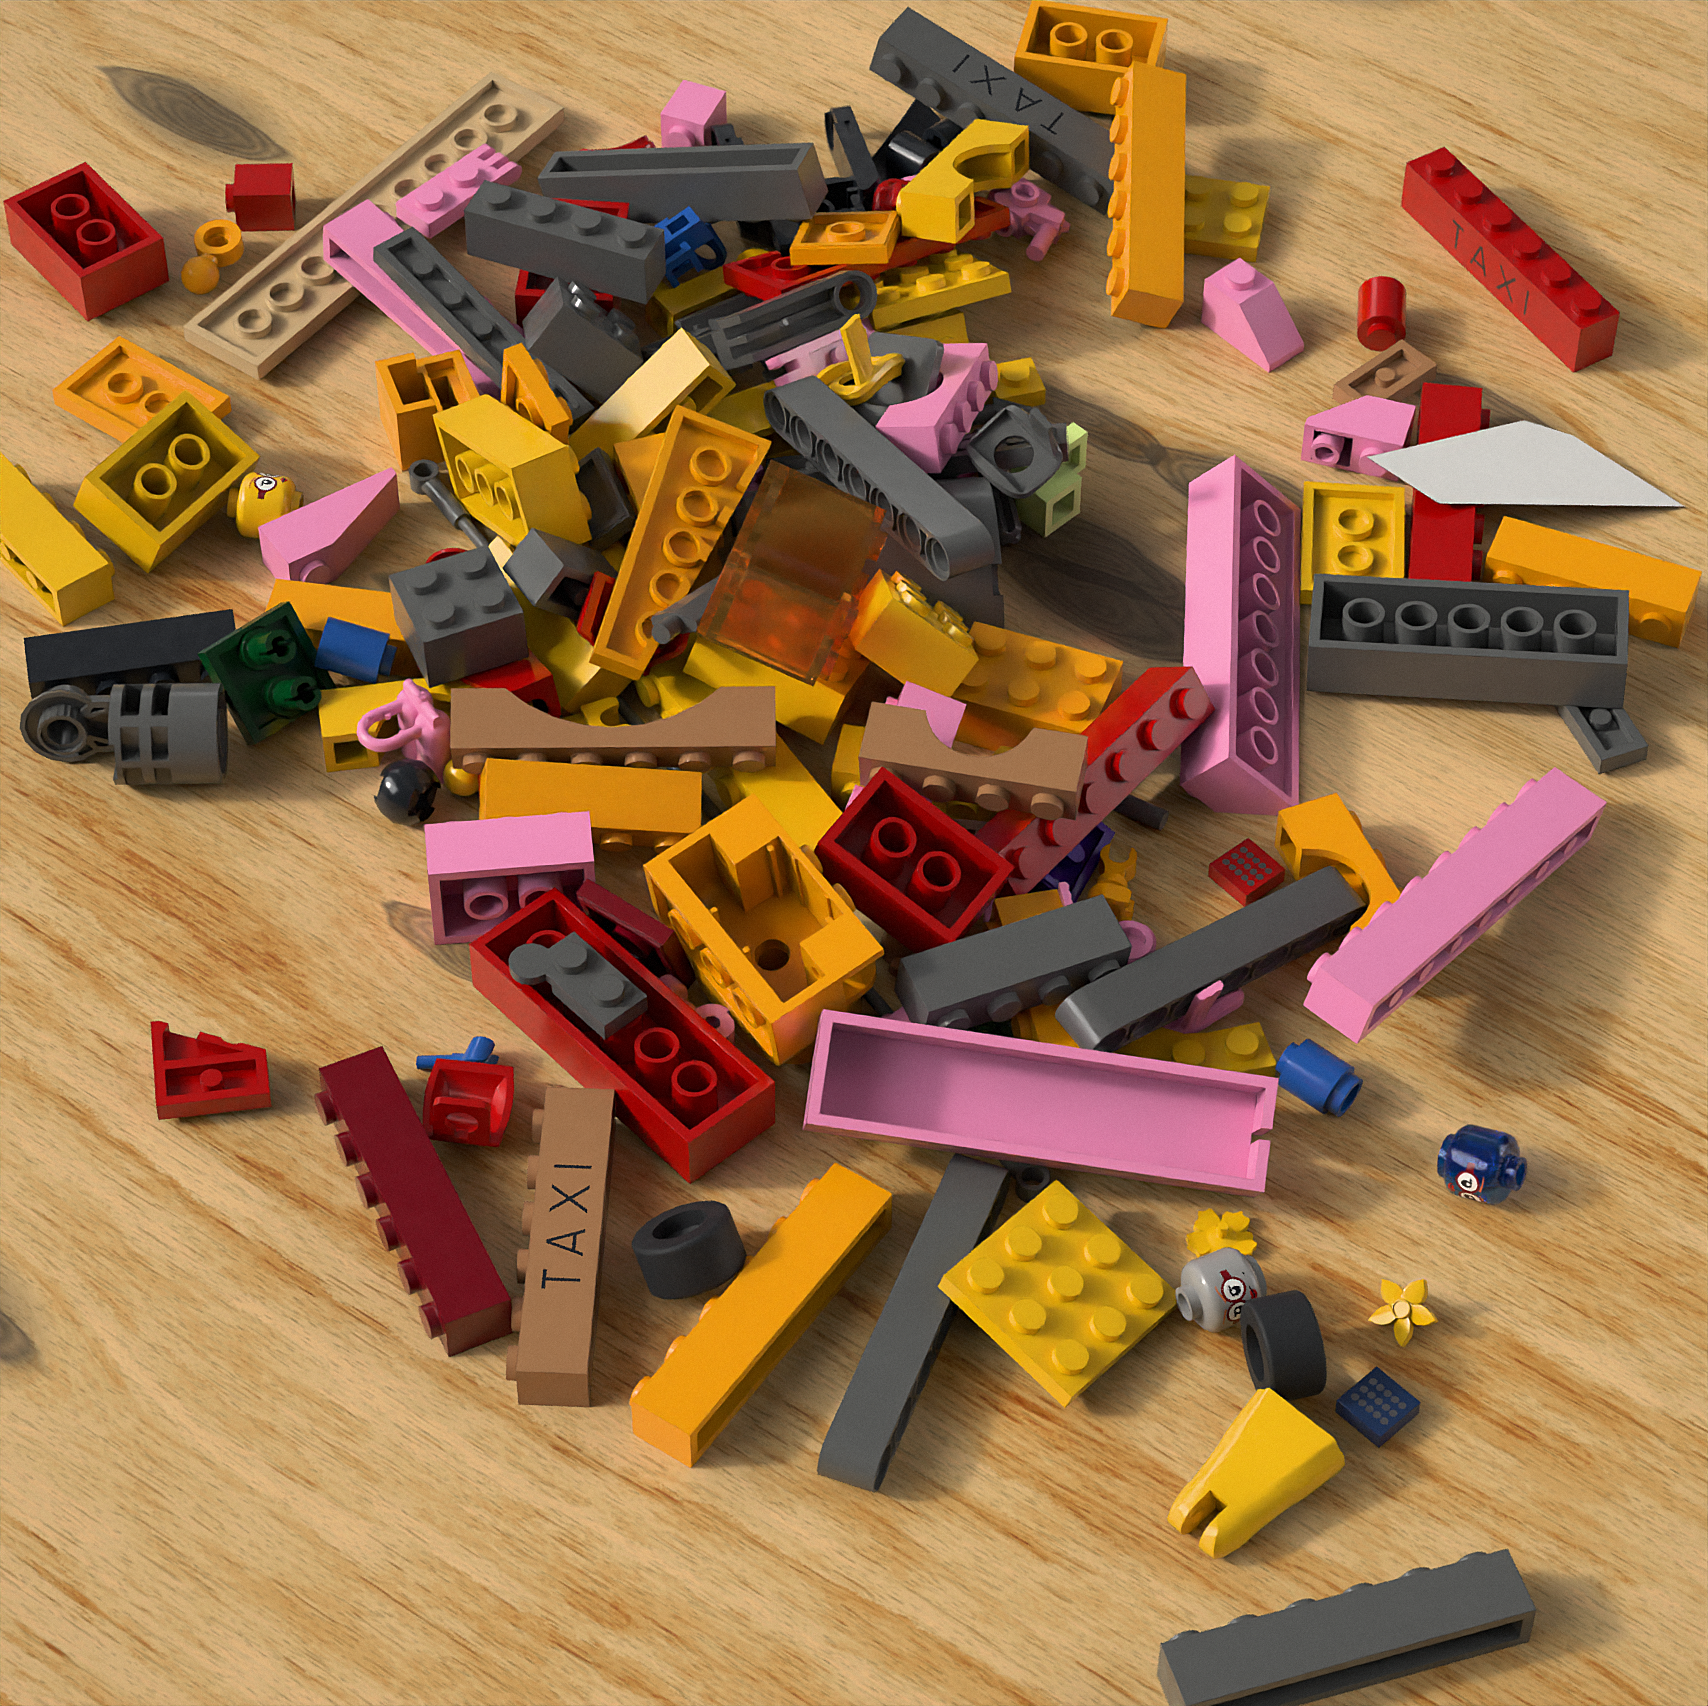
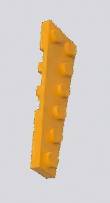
M676 405L671 415L588 663L639 681L660 644L652 636V628L654 627L651 620L652 616L687 596L765 458L772 441Z

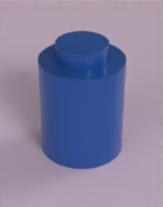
M329 616L318 647L315 667L376 684L379 675L390 676L397 647L389 645V633Z

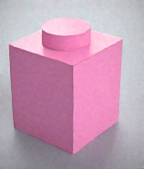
M683 80L661 112L662 148L711 146V126L727 123L726 91Z

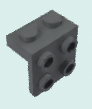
M873 332L868 338L871 357H880L889 353L902 354L905 360L902 366V375L886 383L867 401L850 407L875 428L889 405L917 400L934 392L944 353L942 342L930 338Z

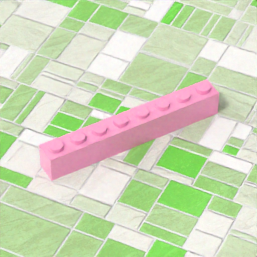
M1556 767L1539 781L1533 778L1527 781L1512 804L1508 805L1503 802L1495 809L1486 826L1482 829L1477 826L1473 827L1465 835L1454 853L1451 854L1449 851L1443 852L1435 861L1427 876L1423 879L1418 875L1415 876L1406 885L1395 903L1384 902L1375 912L1368 926L1363 930L1358 926L1353 928L1345 937L1336 953L1330 955L1326 952L1319 957L1307 976V980L1312 985L1303 1006L1358 1044L1591 839L1607 802Z

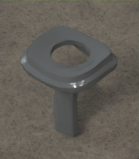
M1009 405L997 413L968 441L966 451L973 465L993 486L1009 497L1025 499L1035 493L1057 472L1061 466L1063 455L1059 444L1053 437L1051 422L1047 420L1046 416L1041 414L1039 408L1033 407L1029 411V415L1024 409L1015 405ZM1008 439H1023L1030 443L1034 450L1033 461L1028 468L1016 473H1009L1000 469L995 463L996 449Z

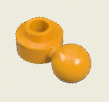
M224 219L212 220L201 225L195 232L194 244L197 256L187 260L181 270V281L188 291L198 295L211 292L219 282L218 268L235 263L243 255L244 243L241 230L232 221Z

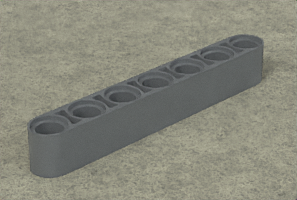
M814 375L765 392L763 398L764 410L772 428L938 579L942 581L949 580L990 565L993 562L995 555L994 544L985 525Z
M1327 866L1078 989L1060 1004L1054 1016L1079 1048L1112 1053L1185 1016L1195 995L1220 980L1224 985L1223 990L1217 997L1218 999L1349 932L1350 926L1363 916L1368 905L1334 866Z
M958 1153L952 1156L827 1432L818 1460V1475L873 1493L879 1490L959 1309L938 1285L945 1273L991 1235L1008 1194L1011 1181L1010 1169Z

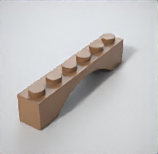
M775 686L720 687L700 703L674 716L646 724L621 727L582 725L553 717L526 704L506 688H451L450 751L453 769H463L467 773L481 775L486 759L493 758L647 769L679 767L682 771L705 772L711 767H733V769L739 772H758L765 767L776 766Z

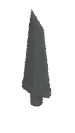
M760 563L727 570L665 610L657 612L651 618L652 625L654 626L652 628V636L655 641L660 644H666L677 635L699 630L704 626V622L744 583Z

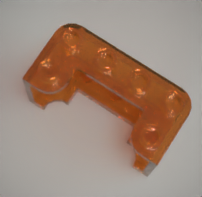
M771 460L694 635L812 687L817 678L828 681L840 654L839 651L842 644L848 638L859 612L857 609L860 602L859 599L870 574L861 570L866 559L877 562L889 533L880 530L887 510Z

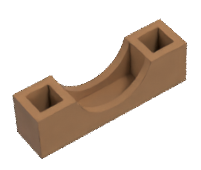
M872 702L858 757L860 785L866 786L883 766L917 793L932 801L950 802L953 800L978 804L982 808L991 811L1009 809L1033 813L1035 816L1046 820H1057L1059 818L1076 820L1088 765V736L1033 728L1020 744L1007 752L984 757L970 756L952 750L936 737L929 725L926 710Z

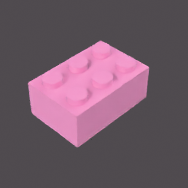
M589 811L424 824L435 945L473 942L554 887L584 912L577 899L576 892L587 878L595 882Z

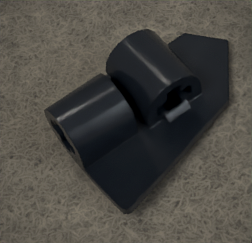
M915 99L872 157L880 177V184L889 179H902L903 177L917 175L965 129L946 117L941 120L929 106Z

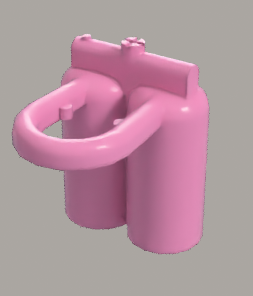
M408 678L403 682V690L398 694L396 701L375 708L362 716L357 726L358 739L367 749L376 752H388L401 747V751L406 758L423 761L435 772L441 784H444V767L452 759L450 751V718L445 712L434 708L432 695L426 688L416 685L411 678ZM397 714L399 727L397 735L387 739H377L368 733V729L375 722L383 719L390 720L391 716Z

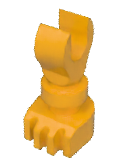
M1110 843L1100 851V876L1096 881V885L1089 889L1086 899L1103 894L1118 922L1132 921L1135 901L1131 899L1132 891L1128 889V882L1136 874L1137 852L1132 847L1128 860L1125 862H1115L1109 858Z

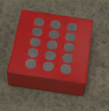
M1247 838L1209 864L1208 877L1243 907H1246L1284 882L1285 868L1251 839Z

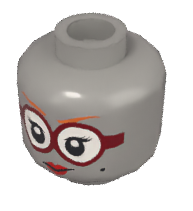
M1230 1247L1219 1249L1189 1261L1181 1272V1287L1175 1290L1177 1305L1184 1318L1188 1321L1195 1320L1204 1330L1213 1333L1240 1324L1241 1308L1244 1303L1249 1299L1263 1297L1267 1294L1265 1277L1257 1261L1251 1255H1243L1239 1250Z

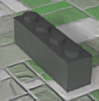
M484 180L464 209L467 254L553 279L559 276L568 283L577 280L589 289L643 304L648 303L666 274L664 229L487 180Z
M1101 894L901 958L894 991L911 1023L966 1031L968 1028L989 1021L1003 1022L1009 1020L1020 1011L1041 1004L1052 1006L1064 1001L1078 989L1126 966L1132 945L1105 897Z

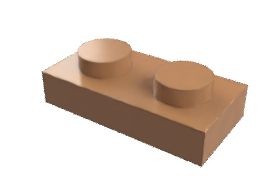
M1401 339L1336 382L1333 386L1332 399L1340 405L1366 395L1402 402L1421 389L1423 382L1430 383L1436 379L1438 364Z

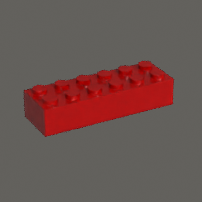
M552 888L469 944L473 987L584 1088L614 1089L616 1117L689 1184L696 1181L775 1124V1081L557 888ZM572 932H575L647 995L648 1010L605 1040L552 993V986L547 981L536 985H526L514 980L509 971L508 960L510 954L517 947L531 943L539 944L549 949Z

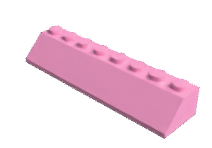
M1233 455L1189 483L1183 666H1193L1215 711L1181 743L1180 786L1190 796L1199 799L1214 812L1278 816L1279 810L1299 804L1301 509L1236 455Z

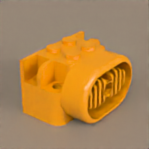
M754 793L643 865L652 904L660 922L675 931L687 958L693 965L700 988L712 1004L728 1008L730 1016L734 1020L735 1033L755 1053L770 1059L776 1066H780L783 1063H810L813 1061L818 1020L823 1009L861 1015L862 996L874 985L877 978L875 960L884 955V949L853 913L856 911L855 905L846 890L839 883L831 886L821 874L823 873L822 865L812 849L806 844L798 847Z

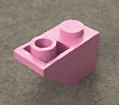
M1366 395L1310 416L1306 419L1304 426L1301 460L1398 482L1399 478L1367 457L1410 446L1416 406Z

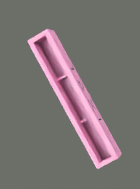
M367 199L323 226V259L432 355L460 349L373 261V247L404 231L391 214L382 212ZM483 296L493 306L490 300ZM510 323L525 338L524 330L519 325ZM460 349L479 396L488 394L501 403V389Z

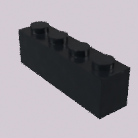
M233 609L24 638L31 698L34 699L56 686L65 684L76 686L84 690L88 695H110L114 684L213 683L197 653L236 630Z

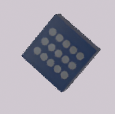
M1376 1366L1337 1399L1335 1412L1380 1448L1419 1414L1421 1402Z

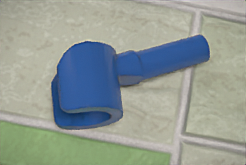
M477 1036L471 1040L465 1053L417 1056L416 1066L418 1070L432 1069L437 1058L496 1064L499 1056L491 1055L495 1047L493 1040Z

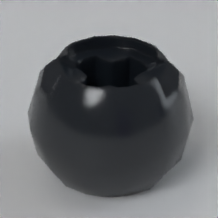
M405 758L388 764L380 774L384 778L380 784L378 795H374V802L386 818L396 824L410 826L424 822L434 812L435 808L431 806L434 802L437 788L441 789V782L437 775L428 765L420 760Z

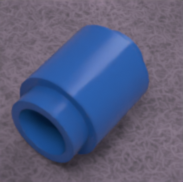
M1306 1039L1300 1045L1292 1042L1282 1053L1275 1069L1281 1073L1278 1081L1280 1087L1324 1115L1329 1111L1335 1116L1341 1117L1352 1105L1363 1084V1079L1354 1074L1355 1069L1353 1066L1311 1039Z

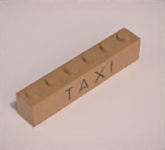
M546 1087L544 1110L534 1109L532 1142L540 1144L539 1155H529L527 1188L535 1189L534 1202L524 1201L522 1211V1235L530 1236L529 1249L519 1248L517 1256V1283L525 1284L524 1297H513L511 1314L512 1332H520L518 1345H508L506 1356V1380L516 1381L518 1405L589 1407L616 1132L614 1089Z

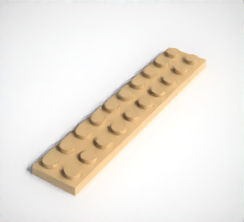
M491 71L183 326L185 341L257 380L262 379L362 294L323 259L324 225L368 199L382 212L391 214L398 225L405 231L411 228V226L397 217V201L483 144H488L495 149L496 153L499 152L506 156L509 162H518L565 122L564 107Z

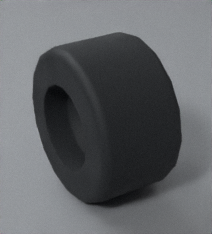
M696 1201L665 1211L643 1225L636 1232L632 1241L634 1253L651 1294L664 1300L689 1298L719 1287L743 1268L747 1257L727 1205L717 1201Z
M1291 1290L1247 1300L1241 1308V1337L1248 1370L1256 1391L1258 1389L1270 1388L1286 1401L1320 1394L1326 1386V1356L1319 1324L1306 1295L1298 1290Z

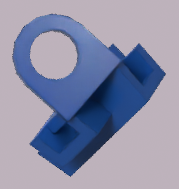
M690 206L671 219L666 217L654 226L664 229L665 277L673 288L680 285L677 278L693 267L697 272L702 269L712 271L721 267L727 259L725 246L712 225L704 223ZM706 244L715 252L716 258H703L695 250Z

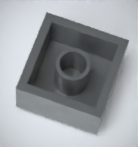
M557 276L522 321L527 351L604 404L636 372L644 361L639 345L640 339L637 337L636 331H634L636 325L618 309L612 308L608 312L594 302L597 298L596 295L579 281L573 280L568 284Z
M488 545L388 575L395 621L429 688L529 657L524 612Z

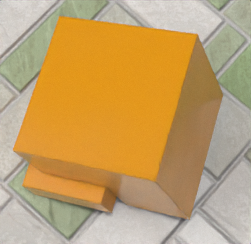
M460 349L416 359L412 352L375 361L380 419L401 471L409 470L411 464L418 460L427 459L435 463L444 462V454L432 415L479 397Z

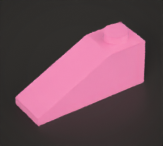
M392 467L259 526L258 530L264 565L276 579L316 584H328L338 579L399 511L397 473Z

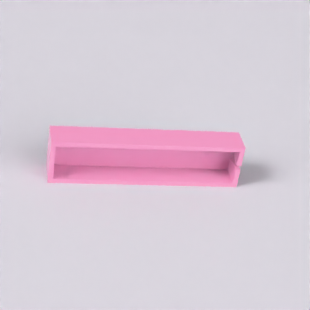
M823 1009L818 1020L802 1130L1254 1198L1264 1193L1271 1141L1259 1139L1251 1144V1136H1262L1272 1130L1279 1078Z

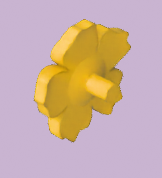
M1211 1208L1205 1211H1198V1218L1194 1222L1193 1227L1194 1232L1186 1235L1187 1249L1198 1258L1225 1247L1234 1248L1243 1255L1248 1254L1252 1256L1253 1252L1257 1249V1243L1253 1240V1234L1246 1232L1250 1219L1245 1217L1242 1211L1236 1213L1226 1211L1222 1214L1221 1220Z

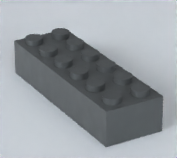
M1314 574L1308 643L1307 691L1623 709L1628 667L1629 590Z

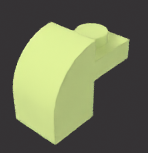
M1074 422L1067 426L1069 461L1062 462L1057 472L1031 496L1025 499L1014 498L1019 519L1044 538L1080 513L1082 477L1078 473L1086 468L1088 432ZM1028 466L1010 468L1009 473L1021 472L1028 468Z

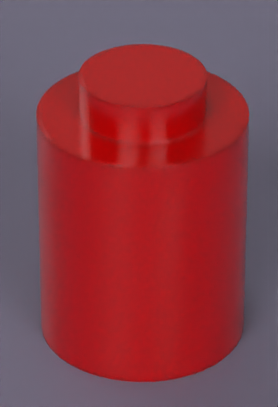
M1377 276L1370 278L1358 290L1357 337L1359 342L1370 350L1383 352L1401 339L1405 340L1406 289L1400 281L1392 277Z

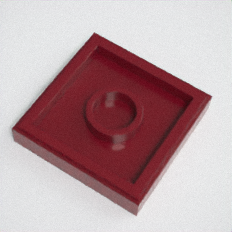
M587 878L576 892L577 899L585 914L655 976L660 978L671 974L689 989L696 980V976L675 931Z

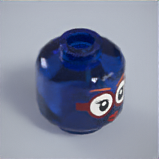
M1467 1124L1458 1129L1456 1134H1449L1444 1139L1438 1155L1437 1172L1439 1177L1444 1178V1183L1451 1194L1490 1205H1497L1506 1200L1512 1190L1518 1191L1522 1187L1527 1173V1160L1524 1157H1520V1147L1513 1135Z

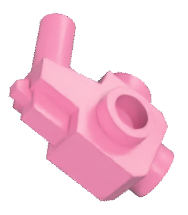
M1021 178L1011 188L991 189L987 199L1010 208V226L995 232L1002 237L1013 235L1017 239L1025 235L1033 236L1026 249V254L1031 260H1043L1051 244H1057L1061 233L1069 232L1070 223L1065 221L1066 214L1050 204L1051 195L1027 179Z

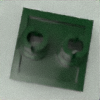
M290 601L279 603L197 653L212 682L223 684L227 709L247 745L259 743L317 707L322 698L321 690L337 688L327 670L315 667L317 651Z

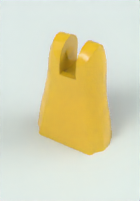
M1258 1389L1234 1419L1211 1456L1177 1496L1168 1514V1523L1181 1535H1186L1217 1508L1220 1513L1204 1531L1199 1542V1549L1214 1560L1225 1557L1244 1545L1253 1535L1278 1515L1313 1493L1341 1472L1345 1466L1344 1454L1339 1449L1337 1441L1330 1434L1272 1389Z

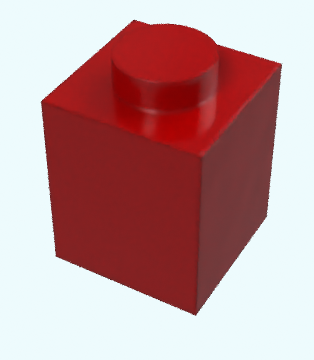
M293 163L235 164L234 184H226L225 202L227 212H235L236 225H238L241 232L295 230L297 198Z

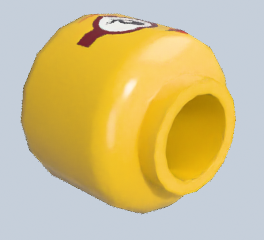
M250 472L242 480L240 488L231 487L227 504V517L236 518L237 530L243 537L260 539L258 527L303 507L304 493L296 491L295 483L289 477Z

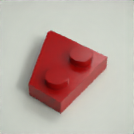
M150 1022L158 1120L272 1107L266 1049L245 1043H228L219 1036L200 1032L195 1039L170 1032L169 1024L166 1022Z

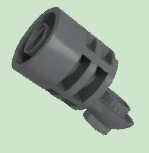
M222 683L114 684L110 695H88L84 690L76 686L65 684L56 686L32 699L21 714L20 731L24 741L36 753L50 760L73 762L85 760L97 752H114L115 770L113 781L115 785L222 784L225 782L228 763V714L225 689Z

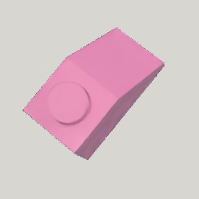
M1238 258L1205 279L1201 323L1268 373L1304 351V342L1274 282L1241 258Z

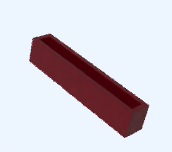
M383 1046L319 1068L322 1091L314 1094L319 1115L325 1126L334 1123L338 1134L334 1136L338 1153L344 1166L354 1165L359 1176L355 1177V1182L364 1207L366 1209L375 1207L380 1217L376 1219V1226L384 1248L387 1252L396 1249L401 1259L400 1262H397L400 1279L407 1294L417 1293L423 1304L419 1306V1314L428 1337L433 1339L439 1336L448 1357L514 1333L511 1328V1298Z

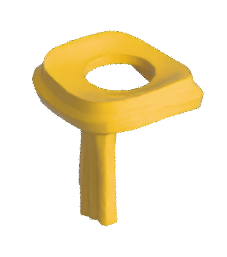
M854 314L840 329L849 360L829 365L816 377L849 406H853L867 401L886 383L902 375V366L905 360L903 355L899 353L871 357L866 329L863 327L860 314ZM852 379H854V381H855V385H852V386H844V385H843L844 383H846V382H848V381H850V380H852Z

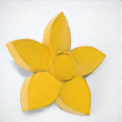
M1382 1279L1381 1294L1384 1301L1389 1305L1377 1309L1368 1321L1382 1326L1394 1324V1336L1400 1346L1405 1347L1412 1337L1414 1324L1428 1327L1438 1322L1433 1312L1427 1307L1422 1306L1428 1296L1427 1280L1421 1279L1411 1282L1404 1289L1397 1283Z

